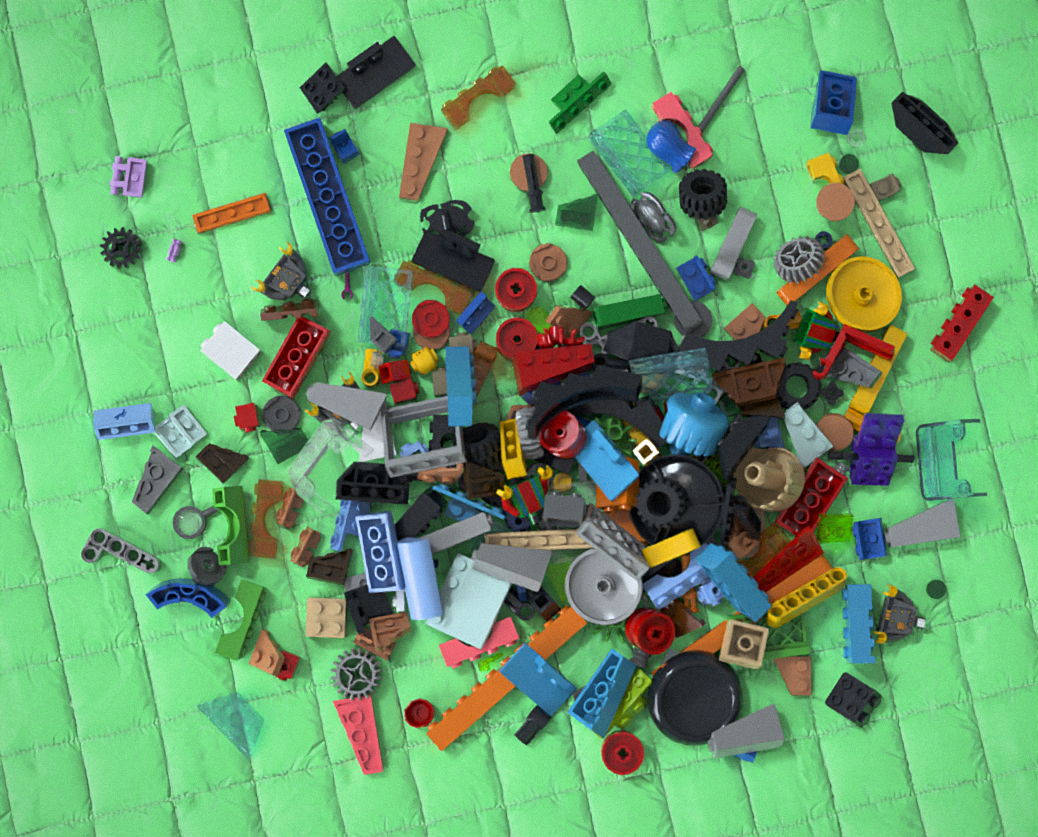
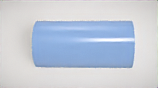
M407 537L397 541L411 619L422 620L442 616L443 611L429 539Z

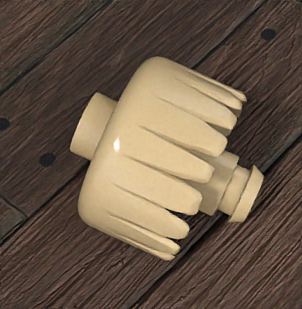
M752 447L736 468L738 472H734V478H737V495H743L753 508L767 512H779L792 506L800 497L805 483L804 469L800 460L792 452L784 448L759 449Z

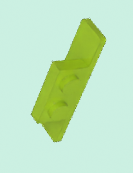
M639 669L630 679L607 733L614 726L623 730L624 727H627L632 722V718L644 709L647 699L642 694L653 681L642 670Z

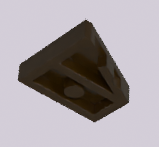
M467 461L464 462L467 499L498 495L497 491L499 489L501 491L505 490L504 474Z

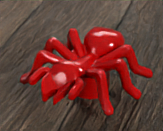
M551 326L548 328L549 331L543 328L546 334L539 333L537 335V344L543 349L553 348L557 344L558 347H562V344L565 346L583 345L585 337L574 338L577 329L571 332V338H565L564 327Z

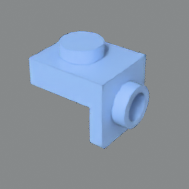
M417 441L414 444L409 442L402 446V451L399 454L401 457L413 455L418 451H421V453L430 451L425 443L420 444Z

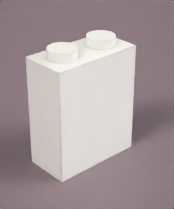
M224 321L222 324H217L213 330L214 334L210 339L207 337L203 341L200 351L238 381L262 351Z

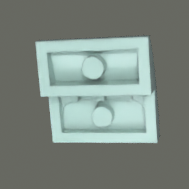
M184 404L156 425L154 432L175 460L207 435Z

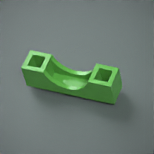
M242 486L213 488L214 508L223 513L228 524L227 536L217 546L219 565L249 563Z
M241 579L235 599L238 600L243 608L244 617L242 624L236 631L221 635L215 653L236 661L240 657H244L247 647L244 646L247 639L250 640L253 633L251 625L253 620L257 621L260 610H258L259 603H263L266 596L264 586Z

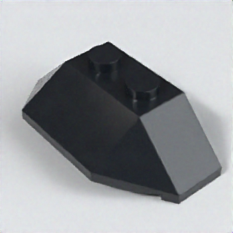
M901 92L891 103L895 126L923 152L949 154L959 143L955 139L949 124L921 99Z
M633 321L617 330L609 332L603 349L605 352L624 360L659 370H673L679 353L677 352L678 346L670 330L638 321Z
M770 416L740 418L737 424L733 423L727 437L721 438L718 443V459L725 480L730 478L768 428Z
M353 461L337 479L335 499L408 504L410 485L401 476L390 478L385 464Z

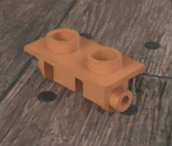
M289 487V490L283 496L284 503L282 509L280 508L276 515L277 524L288 528L295 525L299 513L292 510L293 507L301 508L305 498L303 496L304 492L299 490L296 492V489Z
M307 526L299 536L300 541L297 547H294L291 552L290 561L301 567L308 565L313 555V552L309 551L308 548L316 549L321 539V533L316 530L313 532V529Z
M365 627V633L360 635L357 633L354 644L388 660L396 645L395 642L376 652L371 630Z

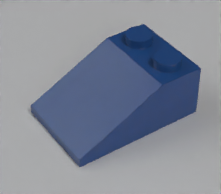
M824 70L819 71L810 128L848 135L854 119L857 77Z

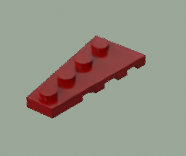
M809 526L803 529L753 577L758 583L757 588L759 591L762 590L766 593L824 553Z

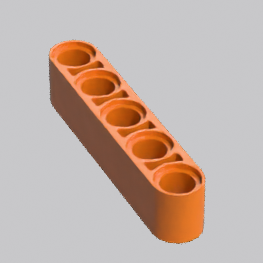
M846 234L825 251V263H823V269H818L819 274H814L813 279L808 278L806 282L801 280L799 284L795 281L792 284L788 282L776 294L786 306L791 300L795 302L854 254L859 247Z

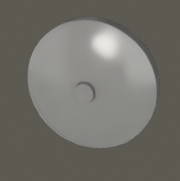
M592 548L580 554L570 565L565 579V591L570 605L578 615L595 624L609 625L624 620L636 609L642 597L643 580L641 576L636 581L603 554Z

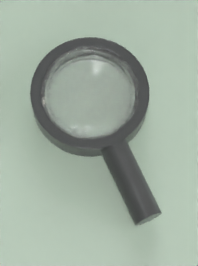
M214 505L204 511L192 506L183 507L173 517L174 531L185 539L197 538L206 528V518L219 510L215 509Z

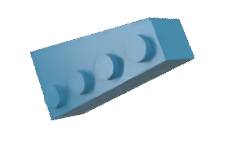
M611 649L567 713L604 739L636 665L614 649Z

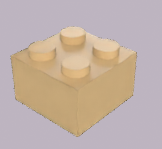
M307 598L306 637L346 638V599Z
M732 619L729 620L726 624L719 661L757 670L762 665L769 629Z

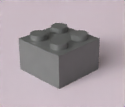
M559 492L546 494L543 512L545 525L580 528L586 510L585 498H581L582 495L570 494V496H562V493Z

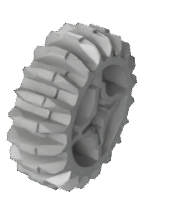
M801 235L798 239L793 237L792 241H786V244L780 245V250L776 251V256L773 257L774 268L778 276L784 281H788L791 284L794 281L799 284L801 280L806 282L808 278L813 279L814 274H819L818 269H823L825 252L821 244L814 238H809L808 236L803 238Z
M525 407L516 412L518 437L524 456L527 459H538L544 455L545 447L540 442L539 436L536 440L528 439L525 424L527 419L532 416L533 407Z
M352 648L351 655L346 650L344 651L345 658L341 655L337 656L341 661L340 663L337 661L333 662L337 669L332 668L330 671L336 673V676H331L330 679H337L333 687L339 685L341 688L338 689L337 693L339 694L344 690V698L351 694V700H354L355 695H358V700H362L361 696L363 693L366 698H369L367 691L374 694L376 691L373 685L378 688L380 687L376 680H382L383 677L377 676V673H381L383 670H376V666L380 665V661L373 663L376 656L373 655L371 658H368L370 651L367 650L365 655H362V648H359L358 654ZM349 659H361L354 668L344 665ZM366 662L372 669V679L363 671ZM361 665L359 674L362 676L360 679L358 677L357 680L353 681L354 674L351 671L353 669L356 671ZM341 670L349 675L350 680L347 686L342 681ZM357 681L369 684L365 689L352 690Z

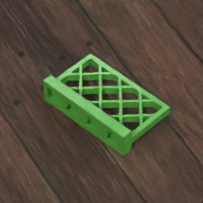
M805 612L800 615V619L796 624L789 621L793 628L787 635L779 630L780 627L774 628L766 640L763 660L810 654L807 644ZM742 614L727 616V621L741 619L745 623L750 624L752 620L748 619L746 621L744 618L747 617ZM762 616L761 618L764 622L760 627H764L767 624L766 619ZM797 629L801 632L802 641L794 642L789 637ZM777 631L785 637L780 644H774L771 641Z

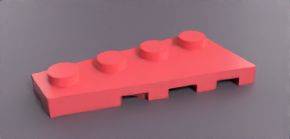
M371 694L369 698H366L365 695L361 696L362 700H358V697H354V700L350 698L334 700L333 704L363 774L383 772Z

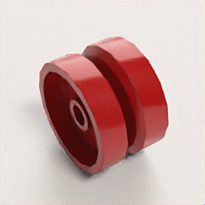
M511 268L505 270L498 277L495 284V296L498 303L505 310L522 312L533 305L537 296V284L534 277L528 271L522 268ZM518 288L520 292L518 291V294H514L513 289Z
M514 317L503 322L496 333V347L499 354L505 360L512 363L515 352L536 350L538 335L536 328L530 321L524 318ZM516 337L520 338V342H514Z
M564 411L552 419L538 435L542 445L552 455L561 459L573 458L579 454L584 448L587 439L586 430L583 425L568 411Z
M642 607L635 610L629 616L626 622L625 633L631 645L648 654L658 655L665 652L671 646L675 637V627L670 617L650 607Z
M624 730L614 731L607 735L602 742L601 758L607 769L619 775L631 774L642 764L644 758L643 745L638 737L631 732ZM621 748H623L626 751L625 755L623 756L618 754V751H621Z

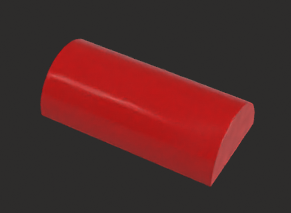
M305 317L297 318L262 382L295 399L332 332Z
M816 457L805 473V483L800 497L792 506L781 511L774 523L794 537L807 526L814 533L848 478Z

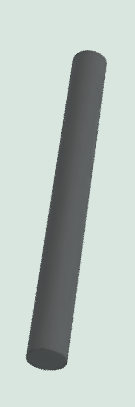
M741 66L737 67L698 127L701 132H704L745 71Z

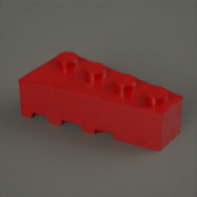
M591 344L515 352L512 363L518 395L522 396L538 387L540 381L554 384L559 382V380L567 378L569 373L579 375L590 371L594 364Z

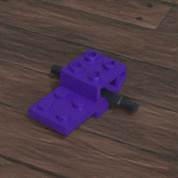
M865 413L858 436L855 435L852 443L853 453L828 452V460H850V480L853 485L889 486L897 462H914L913 455H900L896 453L895 449L905 421L904 416L899 414Z

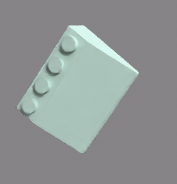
M457 553L439 592L443 615L427 619L425 624L482 650L512 583L472 569L474 561Z

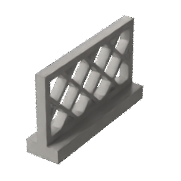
M589 503L586 506L582 525L576 534L637 581L650 567V564L646 562L643 552H640L647 547L593 504Z

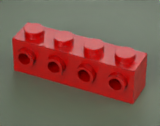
M973 285L970 288L967 287L961 295L963 300L960 304H955L951 310L953 315L950 319H946L940 327L943 329L940 335L936 334L930 342L932 345L930 351L947 362L953 361L994 298L977 285Z

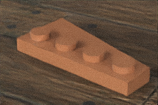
M410 123L399 199L419 201L448 128Z

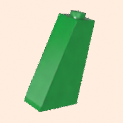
M661 294L594 307L593 315L597 330H602L638 321L645 317L664 315L667 304L665 298H661Z

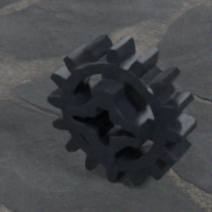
M124 227L120 231L114 228L113 234L108 231L109 237L102 238L105 244H100V247L104 249L100 253L102 256H106L104 258L106 263L111 261V267L117 264L118 269H121L122 265L128 269L129 263L135 265L134 259H140L137 253L143 251L141 248H138L142 242L136 241L139 236L137 234L132 235V230L129 229L126 233ZM126 236L128 238L118 239L117 237ZM112 242V249L109 251V246ZM119 245L123 246V252L119 250ZM133 246V252L130 254L131 247ZM124 257L125 260H115V258Z

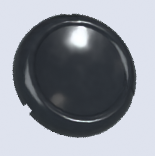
M667 455L651 461L648 466H644L639 471V489L651 480L664 477L679 482L678 485L680 487L683 486L685 489L683 492L684 494L687 493L688 496L686 498L688 506L685 508L687 511L682 516L683 518L665 528L649 526L648 522H643L641 520L643 517L638 515L639 509L631 507V510H629L631 521L645 541L654 545L693 529L701 546L715 534L723 518L725 503L722 486L710 468L689 456ZM658 491L654 494L652 498L654 509L661 514L668 513L672 506L669 495L663 491Z
M702 650L682 652L666 661L667 664L663 668L659 667L654 674L653 682L648 689V710L655 726L670 740L688 746L706 745L711 738L712 732L737 721L743 704L741 682L729 663L719 661L720 656Z

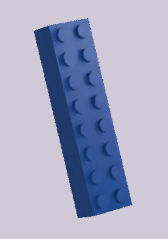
M320 117L285 129L284 133L333 274L336 277L370 265L371 262Z

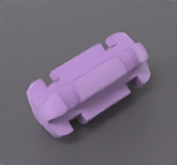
M172 239L173 244L170 245L169 256L166 259L176 263V257L179 256L181 250L180 245L183 243L181 240Z

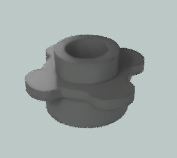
M739 257L736 261L737 266L734 269V274L736 276H745L748 279L752 276L751 271L755 263L753 260L747 261Z

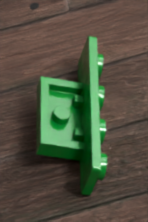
M602 72L590 84L578 74L551 99L552 103L561 110L548 122L556 134L564 129L567 124L611 85V81L605 72Z

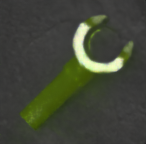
M499 652L491 658L479 661V671L489 670V663L499 659L503 654Z

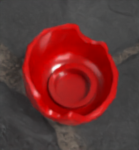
M415 699L410 701L406 709H404V718L410 726L424 728L432 722L435 710L428 700Z

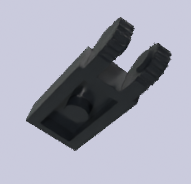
M736 495L734 497L736 505L732 507L733 514L738 516L739 521L742 522L746 532L749 533L752 539H759L762 524L760 518L743 495Z

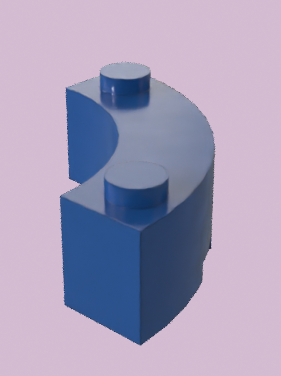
M190 578L164 581L152 587L146 593L147 598L157 610L168 604L189 602L204 610L211 618L225 609L230 603L229 598L216 587L196 584Z

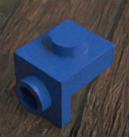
M346 129L335 133L329 138L343 164L360 155Z
M390 329V333L398 341L387 352L389 353L388 356L393 358L405 356L410 333Z

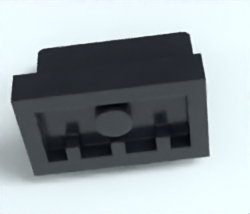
M368 584L344 592L346 603L359 635L366 632L365 625L369 623V619L393 614L386 592L369 593Z

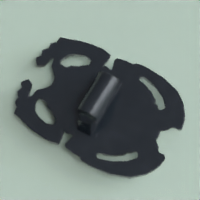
M450 200L440 204L441 208L438 207V204H434L421 210L420 221L423 222L425 217L430 223L428 230L437 231L440 236H443L446 229L457 234L467 225L466 229L458 234L461 236L468 234L473 229L474 220H470L467 215L472 209L465 201ZM451 204L461 205L463 209L459 208L458 206H453ZM430 210H435L430 217H427V213Z

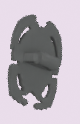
M641 192V200L634 198L631 201L630 208L642 227L645 228L647 226L645 231L657 243L667 241L666 237L662 238L663 232L671 231L669 235L672 237L677 229L673 219L668 213L664 214L666 210L656 196L650 192Z

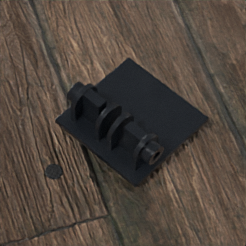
M325 62L299 88L318 114L321 111L324 112L330 103L333 104V99L337 100V96L345 92L347 86L344 82H340L331 67Z

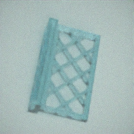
M626 109L599 128L591 131L588 136L589 140L632 197L638 195L643 189L671 170L665 161L658 158L652 152L651 158L640 156L641 147L648 148L647 137ZM625 116L629 122L628 128L618 126V119ZM605 128L614 129L613 138L606 137L602 131ZM617 130L627 131L626 140L616 139ZM630 132L637 133L640 136L639 143L629 141ZM615 142L626 144L625 153L615 150ZM628 145L639 147L638 156L627 154ZM626 159H637L636 168L628 167ZM640 160L650 162L649 171L639 169ZM653 162L660 163L664 170L660 173L653 172ZM638 173L648 174V181L643 185L637 179Z
M365 266L358 342L372 343L370 341V317H374L375 312L381 308L386 317L379 323L382 324L389 318L395 326L389 332L392 333L397 329L401 334V343L396 342L393 346L405 347L413 276L412 270ZM379 271H386L390 276V279L384 284L378 279ZM401 273L408 274L407 282L401 287L395 278ZM393 280L399 289L391 295L385 286ZM381 289L388 295V298L382 303L376 298L377 292ZM401 291L405 295V302L399 306L393 297ZM391 299L397 308L389 314L383 305ZM399 310L403 314V321L397 325L391 316Z
M706 348L629 360L631 373L647 377L642 383L643 389L649 392L645 399L651 396L654 402L668 400L675 393H688L692 395L695 392L712 393ZM704 366L700 374L693 371L695 367ZM676 370H685L681 377L674 374ZM657 373H666L662 380L654 377ZM689 374L696 377L691 383L684 380ZM670 377L677 380L672 387L665 383ZM651 380L658 383L653 390L646 387ZM700 380L706 383V387L697 388L695 385ZM681 383L687 386L684 391L676 390ZM662 386L668 389L665 394L657 393Z

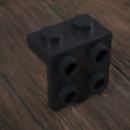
M845 672L827 697L825 704L862 728L869 722L874 708L879 706L882 695Z

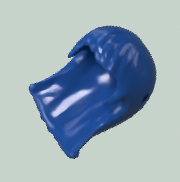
M668 120L658 121L648 131L646 138L648 148L654 155L668 163L674 173H677L690 162L696 148L686 143L680 137V131L672 122Z

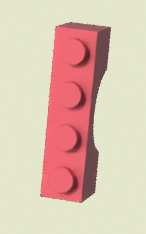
M671 91L652 103L651 108L660 121L668 120L679 125L685 131L687 143L696 148L692 159L687 163L691 170H694L712 158L713 149L708 142L705 143L703 141V134L699 127H694L691 121L693 119L687 110H683L681 106L682 101L677 94L674 95Z
M510 616L494 623L492 634L485 642L482 650L466 645L457 638L440 644L439 648L446 666H451L453 669L463 665L462 661L468 658L471 662L481 658L480 654L486 651L488 654L499 651L498 647L505 644L506 647L517 643L516 639H519V636Z

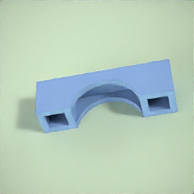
M707 543L690 552L689 566L682 574L672 578L662 577L657 574L643 584V589L657 610L667 606L671 601L684 595L686 591L699 585L704 579L709 577L695 560L708 546Z

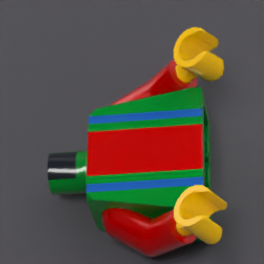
M820 301L818 302L817 309H814V311L809 308L805 309L793 341L803 346L800 347L801 354L798 358L809 360L812 354L818 353L822 349H829L831 343L836 341L840 333L836 331L838 324L833 322V316L828 310L829 306Z
M546 466L545 472L541 467L538 468L540 477L538 475L531 476L511 487L504 485L505 490L503 491L499 489L497 494L501 496L503 509L517 518L528 516L531 525L542 521L538 510L544 507L545 495L548 494L549 478L553 474L549 466Z

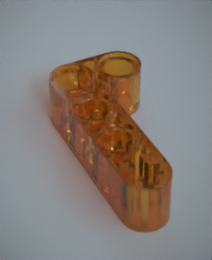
M480 341L473 358L474 378L471 379H475V390L472 391H476V399L498 354V348L483 341Z

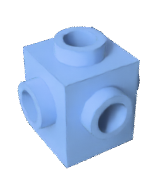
M710 578L701 582L702 585L695 588L702 606L707 604L715 606L722 602L721 598L725 597Z

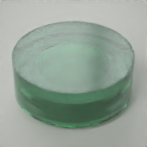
M846 154L839 161L840 170L846 174L853 173L859 166L858 158L853 154Z
M931 580L926 585V593L933 599H940L946 593V586L941 580Z

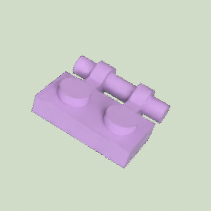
M116 156L115 163L112 165V170L114 171L113 178L110 180V194L118 195L119 188H123V196L143 198L148 164L147 159L128 157L126 165L122 164L123 157ZM121 171H126L124 181H120Z

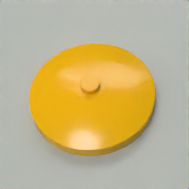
M859 256L847 259L835 268L827 282L826 297L831 312L843 325H848L861 332H873L882 329L896 317L901 307L902 291L896 275L887 265L871 257Z

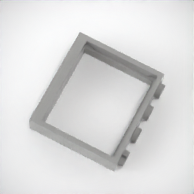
M447 395L441 398L427 399L417 403H408L381 410L385 467L390 478L466 462L462 426H455L457 446L394 459L391 424L448 413Z

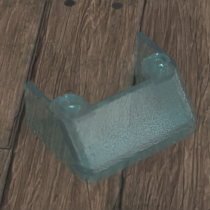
M958 419L918 426L916 429L920 486L922 497L925 500L935 501L987 496V492L971 493L970 483L966 479H958L954 441H960L965 437L966 424L980 423V419Z

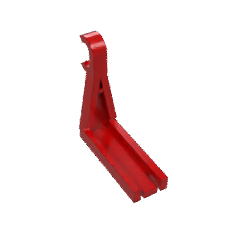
M844 324L827 358H820V364L826 366L822 373L813 371L812 375L818 380L825 379L846 346L845 342L889 361L894 357L895 346Z

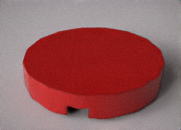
M425 300L419 303L412 314V324L415 330L421 336L427 338H436L442 335L448 329L450 323V314L446 306L436 300Z

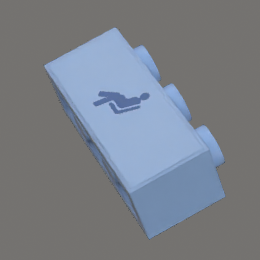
M151 403L94 410L93 427L98 440L154 433L155 413Z

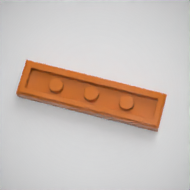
M266 193L192 216L197 232L200 234L269 213L271 209Z

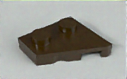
M209 443L196 455V459L224 484L249 459V456Z
M348 548L343 552H332L325 556L311 558L306 574L307 579L345 585L353 549Z

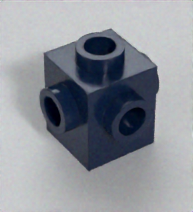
M504 510V515L506 516L505 523L513 532L527 531L531 528L528 516L518 519Z

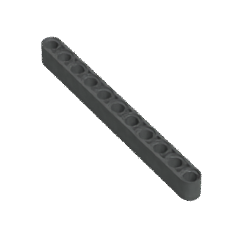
M591 151L578 159L577 163L662 298H665L667 306L683 331L691 333L704 325L597 154Z

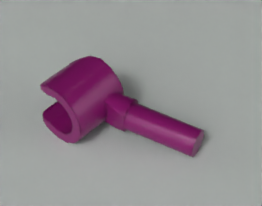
M345 273V290L341 294L343 299L346 291L351 293L350 299L354 295L353 291L350 290V273Z

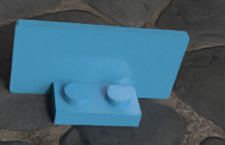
M593 420L584 428L587 436L586 443L582 451L575 458L610 501H614L640 477V474L601 426Z
M439 484L438 487L435 485L433 487L434 490L451 497L444 515L457 521L465 520L482 512H488L504 520L506 518L503 515V510L492 507V510L485 507L486 503L477 499L474 502L469 501L465 494L458 491L456 494L450 492L451 488Z
M524 643L499 670L503 676L550 716L576 690V687L527 643Z

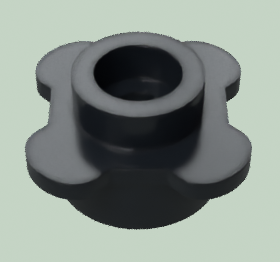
M830 382L828 387L821 391V396L825 397L831 405L835 404L836 400L844 395L843 390L839 389L835 382Z

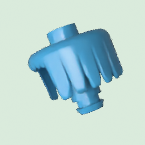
M695 392L694 395L675 393L669 397L667 401L668 411L659 434L663 439L667 436L666 441L672 444L670 445L671 454L690 456V453L695 449V455L701 456L704 453V456H709L717 451L718 443L728 429L729 420L726 414L715 405L716 401L712 397L701 392Z

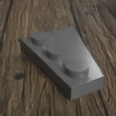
M844 347L829 371L827 378L871 389L883 373ZM819 364L815 370L818 373H822L826 366Z
M153 445L148 462L146 461L142 479L139 480L132 503L146 514L151 512L184 469Z

